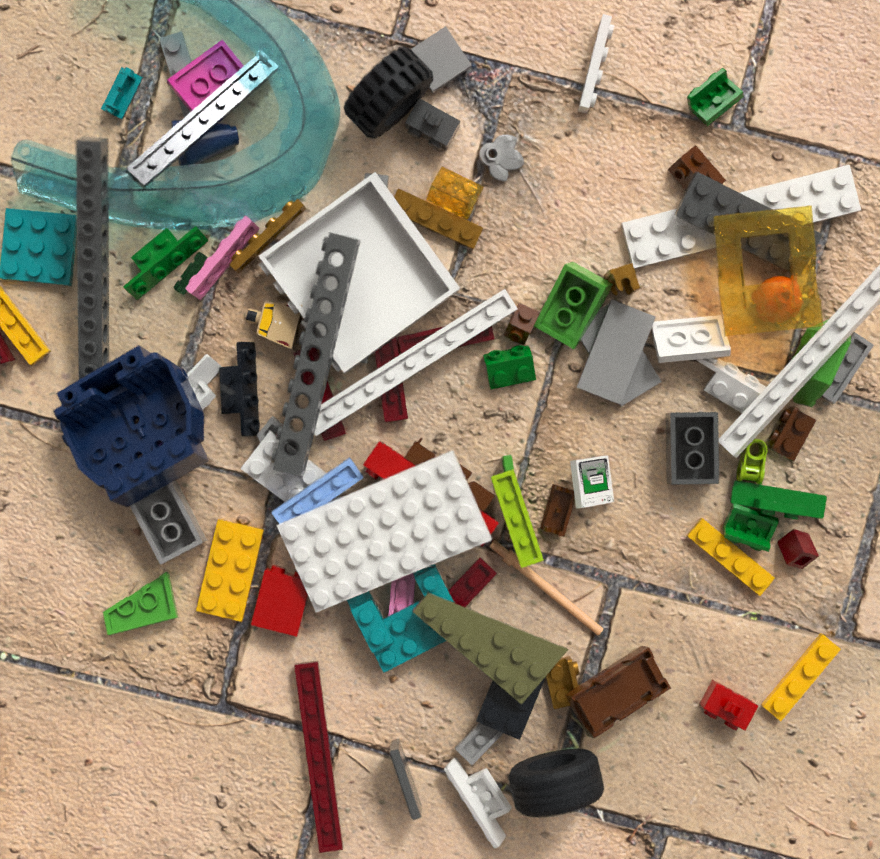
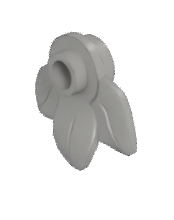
M512 135L498 136L493 143H486L479 151L481 162L488 166L490 175L499 181H507L508 170H515L524 165L522 155L514 149L517 138ZM489 150H492L494 152V158H491L489 156Z

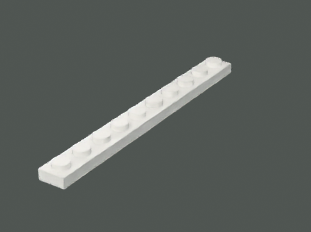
M880 265L719 438V443L734 457L737 458L880 304Z
M504 289L321 404L314 434L318 436L516 311L517 307L507 291Z

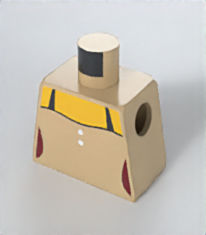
M264 302L262 312L253 309L248 310L246 322L258 325L256 333L258 336L294 350L302 319L300 312L295 314L287 303Z

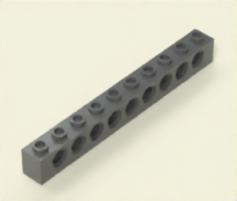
M81 137L76 140L79 380L109 363L108 138Z
M329 232L328 237H324L322 243V251L325 252L323 261L319 260L316 268V275H319L317 285L313 284L310 294L313 303L312 307L307 309L305 315V322L308 324L306 332L301 333L299 346H302L300 356L297 355L294 361L293 369L296 370L294 379L291 378L288 386V393H291L289 403L285 402L282 416H285L284 425H280L277 432V439L280 440L278 449H274L271 457V462L274 463L273 470L300 477L305 474L361 240ZM335 253H340L343 256V262L338 267H335L331 262V258ZM333 276L337 280V287L330 291L326 287V280ZM325 300H328L332 306L328 314H324L320 310V305ZM318 324H322L326 328V334L322 338L317 337L314 332ZM313 347L320 351V358L317 361H313L309 357V351ZM306 371L314 374L315 380L311 385L304 382L303 375ZM300 395H305L309 399V404L306 408H302L298 404V397ZM295 418L303 422V429L301 431H296L292 426ZM288 442H294L297 445L298 451L296 454L288 452Z

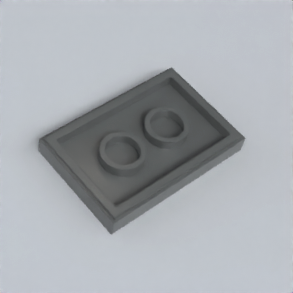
M396 739L391 742L389 753L411 818L416 820L421 818L422 804L400 739Z

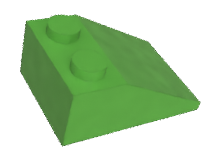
M575 262L566 263L534 327L575 349L602 307L613 283Z

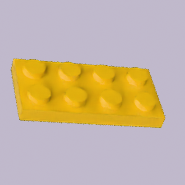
M222 519L217 520L196 611L240 622L243 621L265 529Z

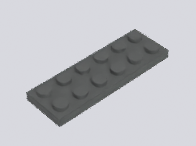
M699 172L694 173L674 216L798 277L802 276L823 235Z

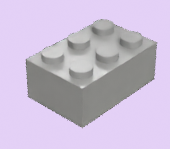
M176 480L130 506L160 565L207 541Z

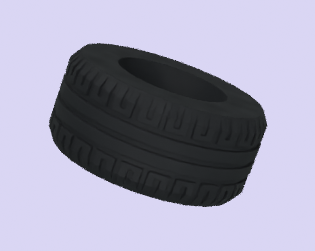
M564 749L530 757L514 765L508 776L515 808L522 815L528 817H549L580 810L598 801L604 791L598 757L587 749Z

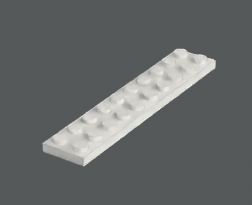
M850 165L740 192L803 225L861 210ZM677 209L621 223L630 262L633 263L634 269L730 245L731 243L674 216Z

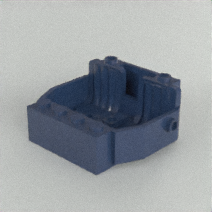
M140 345L57 392L61 406L53 410L56 419L60 420V427L63 432L62 439L70 448L78 469L99 487L104 488L110 501L125 507L133 505L209 461L201 444L204 441V412L188 380L186 371L159 353H151ZM139 418V422L135 425V420Z

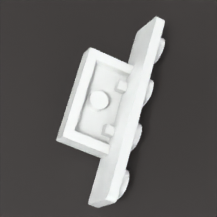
M208 354L187 373L188 380L202 410L216 397L207 384L219 373V367H222Z
M719 357L696 359L701 364L715 371L705 385L704 391L740 413H743L766 388L753 375L744 374L739 371L736 365L730 362L726 363L719 359Z
M452 759L444 768L447 778L453 783L461 800L465 802L471 811L473 819L478 822L486 839L494 848L499 847L506 835L495 818L508 813L512 808L487 768L468 777L458 759Z

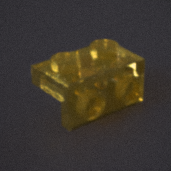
M442 166L431 184L426 199L457 216L469 219L484 186Z

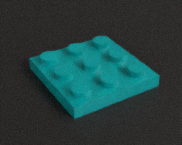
M6 208L0 279L72 286L77 237V215Z

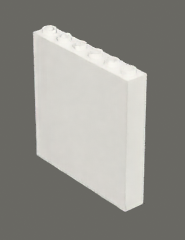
M376 172L259 255V258L262 260L259 266L267 276L270 273L276 279L273 285L281 295L286 293L290 299L287 302L289 307L295 314L300 312L305 319L306 311L312 307L313 299L310 298L313 284L317 285L319 275H316V268L319 260L323 261L325 253L322 251L324 237H328L329 232L361 240L331 363L337 372L342 370L344 374L460 290L458 284ZM335 253L331 258L332 264L335 267L340 266L343 262V256L340 253ZM333 276L326 280L328 290L332 291L337 287V280ZM328 300L323 301L320 305V310L324 314H328L332 309L331 303ZM303 320L301 323L307 328L308 323ZM318 324L315 327L314 332L317 337L322 338L326 334V328L322 324Z

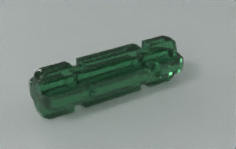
M198 252L193 258L195 261L188 265L181 275L182 279L178 280L174 285V289L178 293L186 294L187 290L185 288L189 280L201 270L208 258L206 255Z

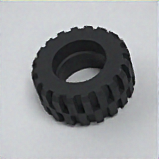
M399 47L388 56L386 55L357 83L344 103V112L368 138L375 139L378 136L380 137L406 116L415 106L418 99L425 95V92L433 82V72L410 48Z

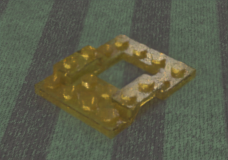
M812 205L713 216L717 256L716 268L724 337L822 327V308L817 290L815 271L816 246ZM788 233L791 281L745 286L741 238Z

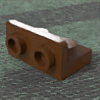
M793 406L782 412L779 418L781 423L778 429H774L768 438L770 444L767 447L790 461H795L816 422V419Z

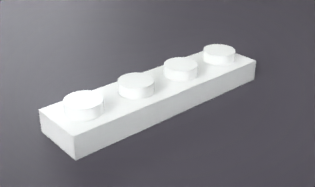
M603 14L600 20L578 112L587 114L589 107L594 108L597 93H593L595 84H600L603 73L602 70H599L601 61H606L609 49L605 47L606 39H611L614 25L610 24L612 16Z

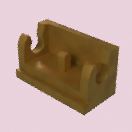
M633 263L611 269L604 275L605 280L613 283L611 293L614 296L618 295L615 287L620 292L624 288L627 295L633 294L640 289Z

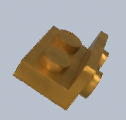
M570 656L561 658L546 675L554 710L571 706L565 694L579 686L576 676L580 675L577 661L572 662Z

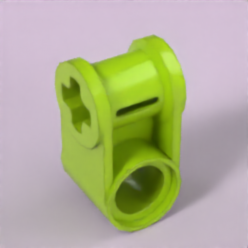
M754 439L742 451L736 471L737 481L749 480L755 481L759 485L762 484L767 456V445L765 442ZM753 443H757L759 446V452L756 455H751L749 451Z

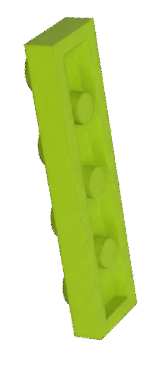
M514 469L491 476L520 567L523 568L544 561Z

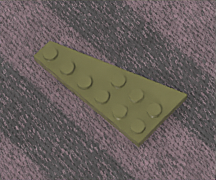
M429 592L412 610L521 704L569 650L564 646L557 645Z

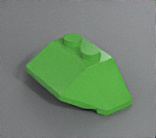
M828 320L807 328L794 357ZM851 335L794 395L793 401L795 403L813 407L816 400L827 391L849 348Z

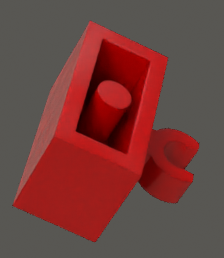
M713 679L699 703L705 709L704 714L715 720L717 716L724 719V724L737 731L738 727L746 731L759 707L754 701Z

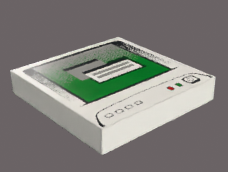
M608 455L570 461L576 508L614 502Z

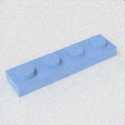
M349 457L274 509L272 515L279 524L327 504L363 479L364 476Z

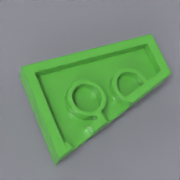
M166 571L159 578L141 587L134 594L124 598L103 612L107 635H114L179 618L169 572Z

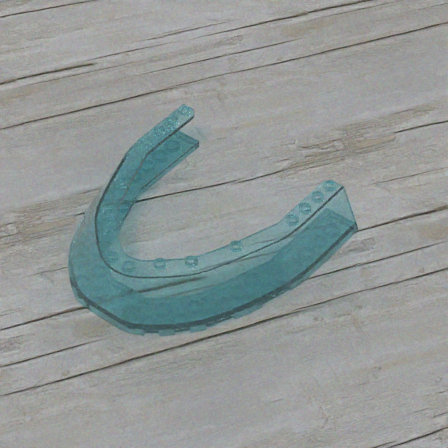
M180 0L198 6L209 16H212L233 32L255 54L279 104L278 123L268 136L226 159L206 164L170 166L144 189L126 173L127 167H108L109 222L132 227L190 231L195 226L199 230L235 226L245 215L253 222L262 220L264 217L282 211V208L289 201L292 200L294 202L297 198L300 199L307 195L320 180L340 122V103L336 88L326 64L311 40L271 1ZM22 140L17 143L11 157V163L18 191L77 212L76 156L31 140Z

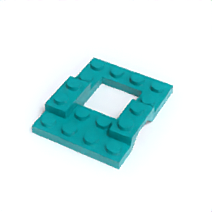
M436 564L413 572L423 596L429 592L454 602ZM370 591L348 599L347 602L383 673L447 641L412 611L421 600L383 618Z

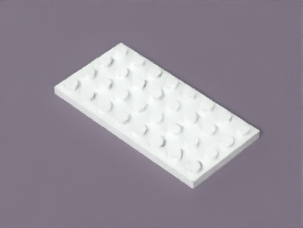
M453 450L277 525L316 612L492 540Z

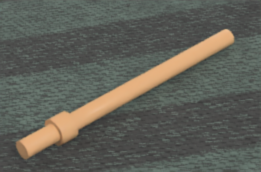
M495 539L492 541L489 547L503 558V562L508 566L512 565L597 636L601 634L603 628L528 566L521 568L515 552L511 549L507 550Z

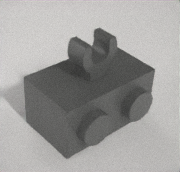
M419 98L407 118L405 126L408 129L407 132L417 139L423 137L429 141L428 144L437 150L442 148L447 151L460 127V120Z

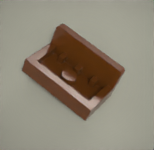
M696 145L668 169L685 191L695 172H699L721 184L726 181Z

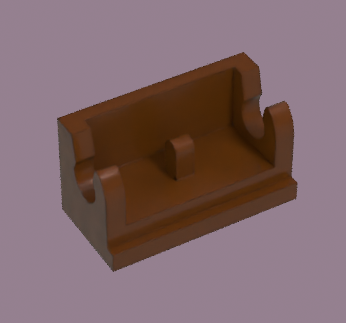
M552 484L540 525L541 530L562 537L565 536L575 502L574 490Z

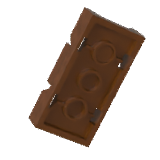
M422 438L418 442L415 441L405 455V458L415 465L435 458L433 452L420 444L423 440ZM459 464L466 480H468L472 472ZM475 481L468 483L478 508L485 511L495 495Z
M640 646L565 694L588 737L595 739L613 727L616 720H623L646 705L647 702L653 701L671 689L668 681L660 672L649 647Z

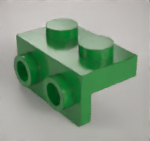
M721 68L718 72L711 74L702 85L690 92L687 96L689 110L706 126H709L744 97V93L728 78L727 71Z
M517 345L512 349L503 351L493 350L483 355L490 390L536 380L533 355L528 345Z
M733 503L723 525L724 537L732 543H742L756 551L763 550L769 552L771 548L770 540L779 520L777 517L761 514L759 511Z

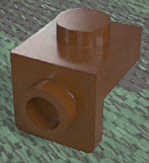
M518 303L517 310L514 311L504 336L513 342L525 345L540 312Z

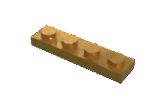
M398 188L394 198L412 222L474 250L483 227Z
M297 198L294 202L292 200L289 201L282 208L283 213L278 218L272 217L265 224L266 229L261 234L256 233L249 239V246L243 251L241 249L238 250L231 257L232 262L229 265L238 274L306 210L300 200Z

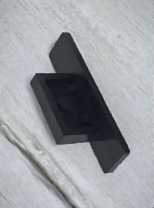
M237 342L238 366L219 367L221 414L240 413L241 436H257L260 422L255 343Z

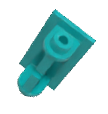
M121 67L101 110L123 119L143 77L135 74L133 70L127 67Z

